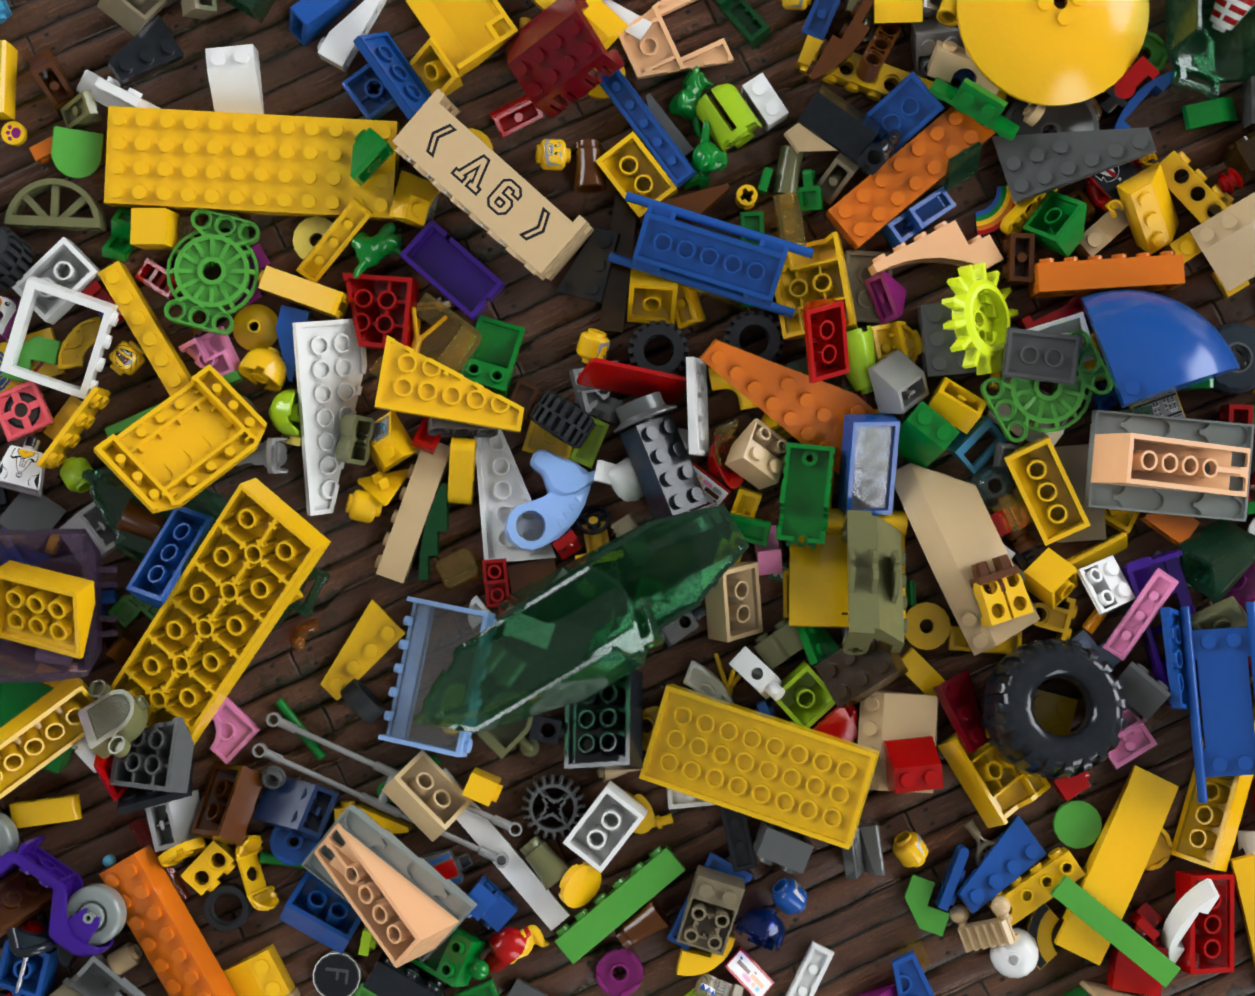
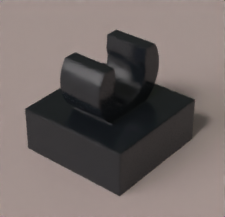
M1035 545L1023 553L1014 555L1013 558L1019 569L1024 572L1041 554Z

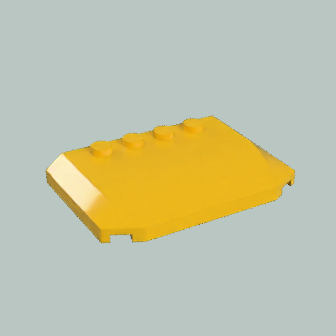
M209 364L192 376L190 383L117 436L113 433L94 447V453L154 514L181 508L256 451L266 430L267 422Z

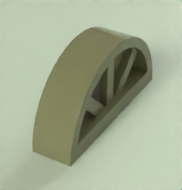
M57 178L41 179L21 189L10 202L4 220L5 225L18 229L107 232L106 218L97 200L80 186ZM60 189L79 193L81 197L59 216ZM51 190L50 216L33 199L37 195ZM88 203L93 218L72 217ZM28 204L38 216L21 214Z

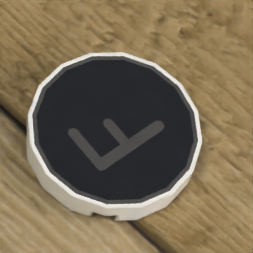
M331 951L325 954L316 963L313 971V984L317 992L322 996H351L359 987L362 978L359 963L347 952L340 954L337 951Z

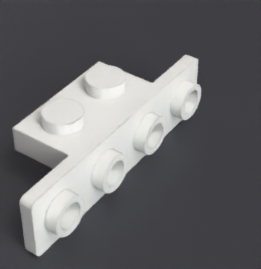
M89 70L84 71L76 88L78 92L91 90L94 100L106 107L161 109L142 99L143 94L131 87L127 91L120 87L121 85L116 79L108 76L106 80Z

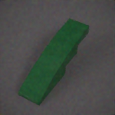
M441 483L424 528L419 557L418 580H431L430 556H440V532H449L447 483Z

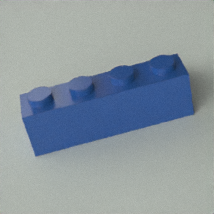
M185 507L173 509L127 585L126 590L141 602L161 608L215 518Z

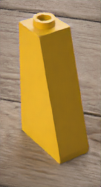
M267 265L265 271L261 270L258 276V288L263 292L329 317L344 319L349 306L348 297L345 293Z

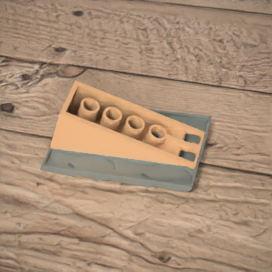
M1092 410L1083 507L1246 522L1254 424Z
M354 805L348 806L301 864L353 907L395 968L416 958L422 962L429 960L478 905L450 879L446 880L427 861L417 857L388 829L384 830L362 809Z

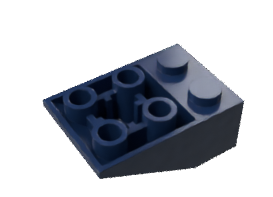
M286 777L283 786L277 789L266 787L253 819L319 843L327 831L334 814V808L337 807L340 799L339 793L313 783Z

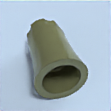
M536 835L520 849L541 880L546 891L557 883L570 868L551 849L546 841L543 842L539 835Z

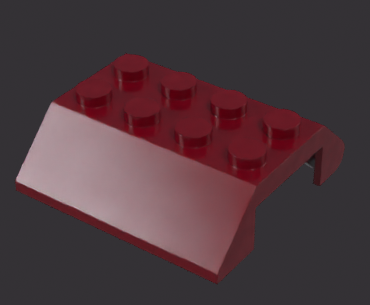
M556 0L506 42L508 66L532 104L551 118H555L568 108L569 105L564 98L575 103L579 98H582L594 89L596 85L602 83L603 79L599 72L610 77L614 74L613 72H617L624 66V62L616 49L607 52L583 14V11L589 8L585 0Z

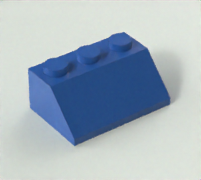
M308 870L285 904L279 920L340 954H343L362 921L347 901Z

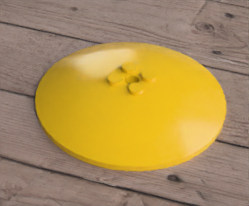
M957 0L956 12L958 28L964 47L976 68L990 83L1007 95L1030 104L1067 106L1086 101L1101 94L1124 76L1132 66L1142 48L1147 33L1149 0H1064L1065 7L1063 9L1057 8L1054 5V0Z

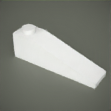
M364 0L329 31L326 37L320 40L317 46V53L320 58L346 73L359 51L353 41L357 36L367 35L370 32L387 0Z

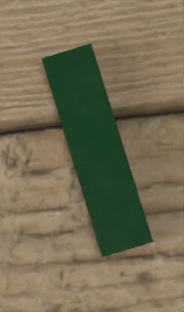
M712 0L752 50L771 36L770 27L745 0Z

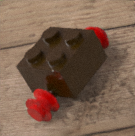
M1255 130L1226 148L1228 152L1221 156L1228 168V175L1223 173L1218 175L1219 180L1217 184L1223 193L1227 192L1232 195L1234 187L1242 189L1245 175L1255 170Z

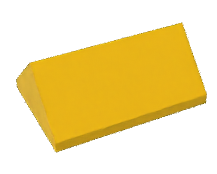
M0 40V120L15 121L18 50L5 40Z

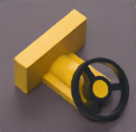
M596 505L582 509L576 522L578 529L584 533L587 553L575 555L576 565L624 557L623 547L610 548L607 531L610 524L608 511ZM591 510H598L602 512L599 515L593 514L588 517L582 516L584 513ZM605 515H606V516H607V521H602V519H603V518L605 517ZM579 521H583L584 523H586V525H582L581 527Z

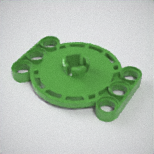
M200 208L192 213L190 219L196 231L182 238L169 256L166 276L168 286L175 299L166 303L164 314L173 323L226 336L233 331L235 325L230 315L239 311L250 301L258 286L259 266L250 245L259 241L261 233L258 226L252 221ZM199 215L209 217V222L206 226L202 227L196 224V218ZM223 221L231 222V231L227 233L221 232L219 230L220 223ZM252 227L256 230V234L252 239H246L242 236L245 228ZM177 255L174 268L171 269L174 257ZM252 256L255 270L250 269L247 257ZM218 265L221 269L220 276L215 280L206 279L204 271L207 272L210 268ZM171 276L175 277L178 286L175 290L172 285ZM255 276L251 290L247 289L250 283V277ZM244 294H246V298L240 304L235 306L234 303H236ZM174 305L182 307V314L177 318L169 315V310ZM230 306V308H231L230 310H227V311H226V310L224 309V308ZM199 311L204 312L206 320L201 324L194 323L193 315ZM220 318H227L230 321V325L226 330H219L216 327V322Z
M1076 330L1068 334L1080 335L1084 340V344L1079 351L1075 385L1054 383L1052 384L1049 396H1046L1039 390L1040 381L1008 378L1009 381L1006 383L1005 378L1007 377H1001L1000 379L989 378L982 383L980 388L981 394L1007 440L1010 442L1023 441L1028 435V429L1035 432L1048 433L1068 428L1085 413L1091 401L1092 393L1104 395L1112 390L1113 383L1109 372L1086 332ZM1086 356H1092L1095 359V367L1091 370L1086 369L1083 365V360ZM1098 377H1103L1107 381V387L1104 391H1099L1095 387V381ZM989 382H995L999 387V391L995 396L989 395L986 391V386ZM1085 400L1082 409L1077 414L1076 411L1081 406L1082 401ZM1002 403L1010 406L1011 412L1007 417H1002L998 413V407ZM1070 416L1073 418L1068 423L1060 426L1061 421L1068 419ZM1015 424L1022 428V435L1017 439L1010 435V428ZM1039 424H1052L1053 428L1042 429L1038 428Z

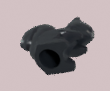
M894 129L888 132L879 142L872 143L857 160L858 166L863 173L874 175L889 160L890 153L901 139L900 130Z

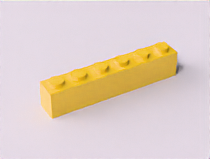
M117 261L98 272L99 277L115 304L118 305L119 311L165 389L172 396L190 383L192 376L125 264Z

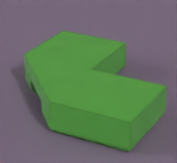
M35 336L23 344L17 366L31 370L33 360L57 365L62 342ZM5 372L2 374L4 378L21 382L28 381Z
M133 594L123 595L107 613L126 629L142 612L152 621L160 608L143 603Z
M911 873L904 898L919 929L943 936L950 913L928 905L935 882Z

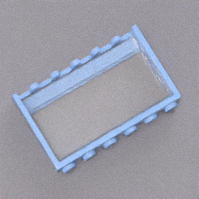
M407 596V601L413 602L411 616L406 615L404 617L403 624L408 626L406 640L401 639L398 644V648L403 649L401 663H395L393 669L395 673H399L396 687H390L388 693L389 696L394 698L391 710H386L384 713V720L389 721L386 734H379L378 739L454 757H467L473 745V740L471 739L472 730L475 729L478 721V716L476 715L477 705H480L483 696L481 691L482 681L487 676L486 661L492 652L491 637L497 628L496 614Z

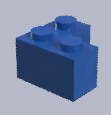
M484 874L465 893L478 904L467 917L470 919L474 917L477 921L482 918V924L491 931L494 929L496 932H499L517 912L519 907Z

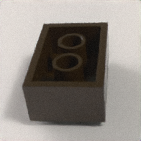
M872 639L870 647L865 654L849 655L844 653L842 648L815 666L838 708L853 707L908 672L899 653L891 652L892 644Z

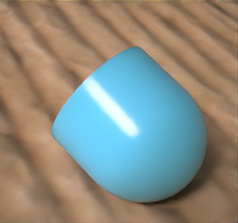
M113 854L106 855L102 860L105 867L113 866L116 863V857Z

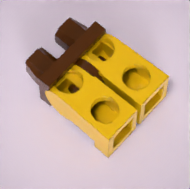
M1007 554L992 558L996 570L990 573L987 561L971 565L974 578L970 579L969 582L978 601L982 615L980 618L982 627L993 626L1034 612L1022 577L1019 574L1018 565L1012 566Z

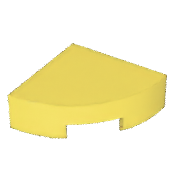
M282 433V438H288L287 441H281L282 443L302 446L301 436H287Z

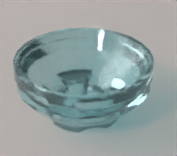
M993 465L981 467L972 476L970 483L976 484L986 508H996L1004 505L1009 501L1014 491V481L1011 474L1007 470L993 467ZM991 479H998L1000 481L1001 490L999 492L992 493L988 489V483Z

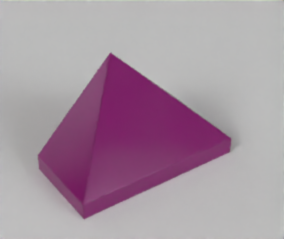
M885 271L864 280L881 325L903 315L907 290Z

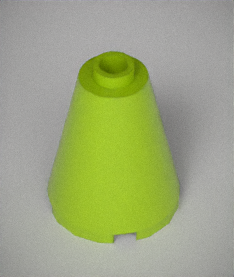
M866 326L867 331L862 332L861 328L846 332L850 373L844 375L855 392L861 391L862 395L874 391L868 371L871 366L876 364L871 326Z

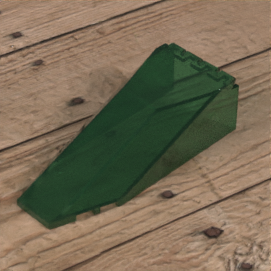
M723 503L649 521L507 597V600L499 604V617L503 620L517 610L556 624L547 650L530 643L526 644L536 661L544 657L546 658L539 665L548 678L549 692L553 698L700 606L704 597L713 587H716L719 579L729 567L736 563L750 545Z

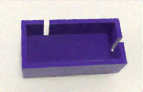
M432 219L400 254V257L473 322L487 309L486 301L489 300L492 303L505 288V284L454 238L449 237L448 233Z

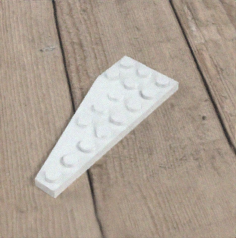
M352 318L292 323L307 515L309 516L334 512L340 486L338 484L341 469L344 468L345 462L337 461L336 446L341 438L340 422L345 413L356 415L357 411H355L358 395H361L362 391L361 382L363 374L366 373L367 369L366 348L358 346Z

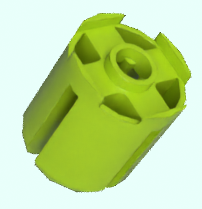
M726 83L713 87L711 91L736 126V129L732 128L716 103L706 93L699 99L696 105V114L702 123L705 120L709 121L710 135L719 146V149L727 154L726 149L734 145L738 149L755 136L752 132L758 126L762 128V124L736 87Z

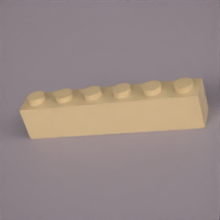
M439 443L433 455L416 448L418 451L415 453V455H418L415 465L411 464L408 470L407 477L410 478L407 487L403 486L400 492L399 500L402 501L399 510L395 509L391 517V523H394L391 532H386L382 543L385 546L383 555H378L374 568H377L376 574L400 583H406L423 537L432 503L449 465L450 446Z

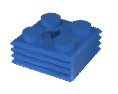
M369 63L342 82L343 88L367 120H378L398 106ZM373 86L379 88V93L376 95L374 93L371 94Z

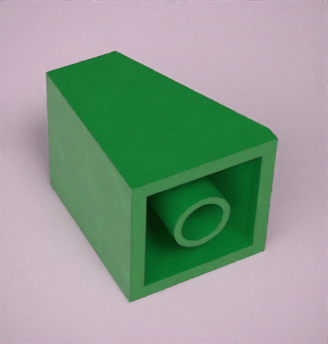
M921 401L914 405L900 421L898 455L908 463L911 462L926 468L948 448L960 431Z

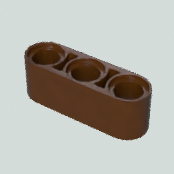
M880 23L858 65L856 74L860 80L871 83L877 79L900 33V27L897 23Z

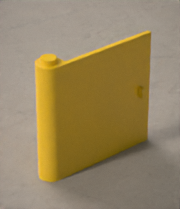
M831 508L829 510L826 544H816L815 549H810L811 546L808 545L798 546L796 543L791 544V547H789V626L849 628L848 615H842L848 614L847 543L841 540V528L846 515L839 508ZM893 510L892 515H872L880 517L901 531V551L905 552V535L908 525L906 512ZM799 536L798 541L800 543H803L805 541V537ZM902 566L903 574H905V566ZM906 587L903 588V596H906ZM903 610L904 618H906V611Z

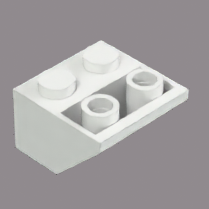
M1113 555L1077 570V574L1099 615L1111 612L1136 599Z

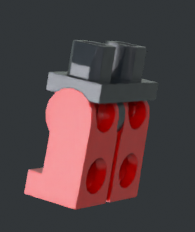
M1143 55L1139 56L1124 76L1105 90L1107 94L1098 104L1108 114L1117 105L1123 108L1128 103L1125 99L1133 96L1136 87L1146 77L1153 80L1160 72Z

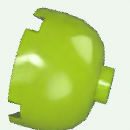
M297 389L284 390L277 394L269 408V417L277 431L287 436H301Z

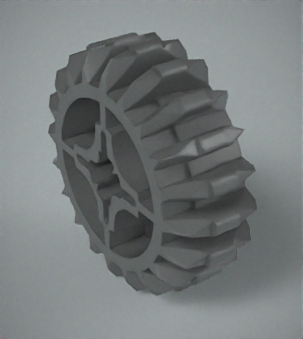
M551 774L550 781L547 782L546 776L543 775L541 776V785L537 780L532 782L536 788L535 790L531 787L526 788L527 793L531 796L523 795L522 800L529 804L522 805L521 810L529 812L524 814L522 818L523 820L531 818L527 827L531 828L536 825L535 835L540 830H543L544 839L547 838L548 832L552 833L553 840H556L557 832H560L562 838H566L565 829L571 832L573 829L572 824L576 825L579 821L576 817L582 818L584 812L578 810L586 808V803H579L578 801L584 799L585 796L584 794H575L580 790V786L577 785L572 789L570 787L573 783L572 779H569L567 784L563 783L564 775L560 776L559 781H555V774ZM559 788L566 793L554 797L545 789ZM539 794L545 807L536 815L534 800ZM571 798L574 811L571 817L567 819L562 806ZM548 801L552 802L553 804L560 802V805H558L557 808L559 809V813L558 811L556 812L554 809L551 811L549 810L547 812V809L550 806V804H548ZM554 817L562 824L548 825L542 822V820Z

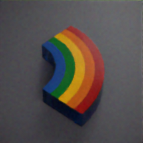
M997 186L992 203L986 209L974 213L976 236L988 235L998 230L1002 219L1016 205L1013 202L1008 186Z

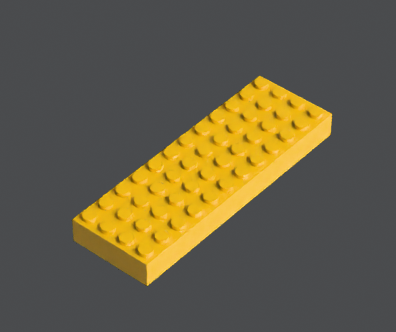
M108 106L104 203L112 207L167 208L169 210L195 211L201 208L214 212L337 218L352 198L355 197L373 211L368 220L396 222L395 219L388 216L399 175V154L395 151L397 146L392 140L401 131V126L397 121ZM371 128L390 145L394 153L360 186L350 176L353 145L356 142V136L365 129L367 131Z
M257 478L240 483L175 584L167 600L161 606L110 686L111 691L122 689L135 697L139 695L145 697L149 704L147 708L148 721L145 728L154 726L156 723L171 721L173 718L183 717L195 745L331 541Z

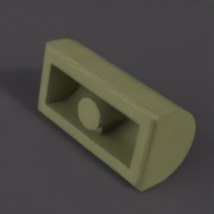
M788 145L780 147L772 195L796 198L804 152L797 154L793 147Z

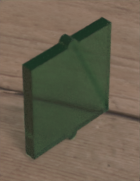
M980 142L967 149H963L962 152L948 160L944 185L946 191L958 184H962L966 179L977 173L982 148Z

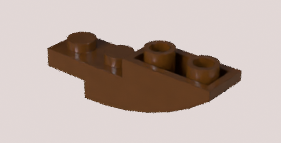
M863 0L862 3L857 1L850 14L854 18L850 25L845 22L838 35L842 39L832 35L829 41L826 39L823 41L818 50L821 53L817 62L813 60L806 71L809 75L807 80L809 84L815 83L834 72L859 47L870 27L862 22L874 1Z

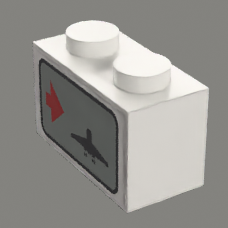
M763 72L742 85V96L766 132L787 119L788 110Z

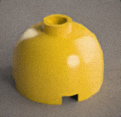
M272 347L252 349L245 355L238 367L239 373L255 385H257V381L267 384L264 389L273 392H280L287 379L286 366L283 358L280 356L281 353Z

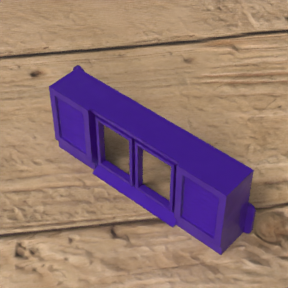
M1172 549L1119 566L1136 598L1157 568L1163 570L1179 581L1171 593H1176L1179 606H1190V614L1195 613L1178 556L1183 555L1182 550ZM1162 624L1152 628L1149 625L1141 637L1151 665V671L1155 681L1160 680L1169 688L1166 658L1160 660L1153 635L1163 633ZM1197 679V690H1198V697H1199L1198 679ZM1167 698V700L1164 702V704H1166V705H1168V706H1171V704L1169 703V700H1168V698Z

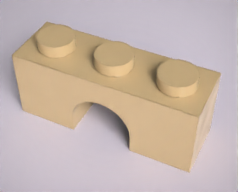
M937 40L927 65V76L938 77L946 82H951L956 71L964 68L970 69L975 73L973 82L997 95L999 89L990 83L976 68L965 48L949 40L944 42Z

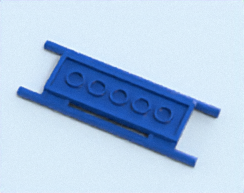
M627 191L625 201L646 207L647 211L633 258L610 252L609 262L793 318L795 309L774 303L772 300L788 251L812 258L814 249ZM675 218H682L691 222H695L704 226H708L717 230L734 234L746 239H750L759 242V245L743 241L731 236H727L718 232H714L705 228H701L692 224H688L676 220Z
M1245 602L1248 627L1192 630L1190 606L1180 607L1198 803L1208 802L1206 777L1255 775V729L1248 656H1250L1255 699V602ZM1197 679H1198V689H1199L1200 711H1199V701H1198Z

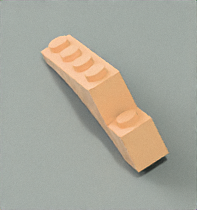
M945 220L934 226L935 231L927 235L926 231L913 238V243L906 245L904 242L893 248L894 253L887 257L883 253L872 259L873 264L868 268L871 276L893 268L917 263H941L959 267L986 263L987 270L1001 262L1003 257L990 234L983 238L981 235H978L967 241L956 220L947 223Z

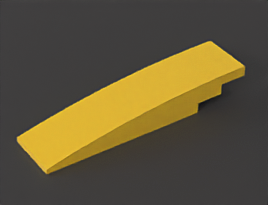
M1136 765L1133 766L1083 868L1086 875L1076 882L1077 885L1120 920H1122L1141 879L1179 786ZM1067 908L1062 917L1064 921L1054 943L1100 966L1110 946V942Z

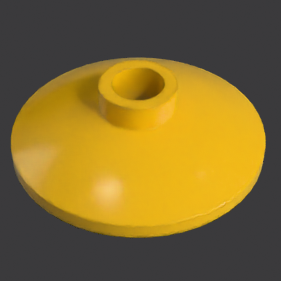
M251 304L236 314L233 320L235 323L233 335L241 347L249 351L257 348L267 349L277 341L276 325L278 317L269 307L261 304ZM252 323H258V329L256 331H252Z

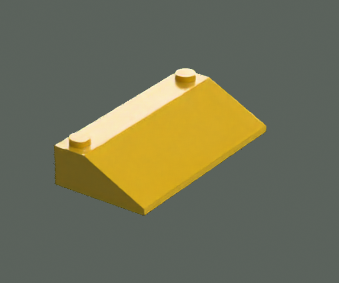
M405 0L430 38H434L460 77L479 66L518 33V29L497 0Z

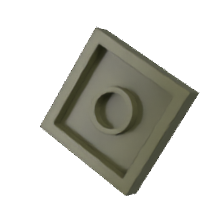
M1233 596L1224 600L1216 598L1215 604L1211 600L1209 607L1191 615V625L1195 630L1248 627L1247 614Z

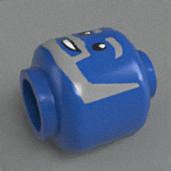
M783 878L773 886L772 900L783 913L787 915L799 914L805 909L808 894L795 879Z

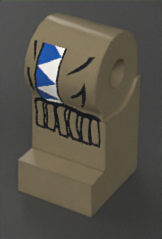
M704 973L698 976L693 993L696 996H742L744 987L730 984Z

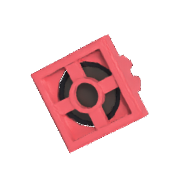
M27 381L0 393V424L8 442L22 437L33 436L34 433L42 432L46 427L55 424L41 388L35 382Z

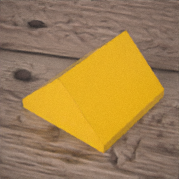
M433 37L428 39L409 62L431 94L438 88L448 96L463 86L459 74Z

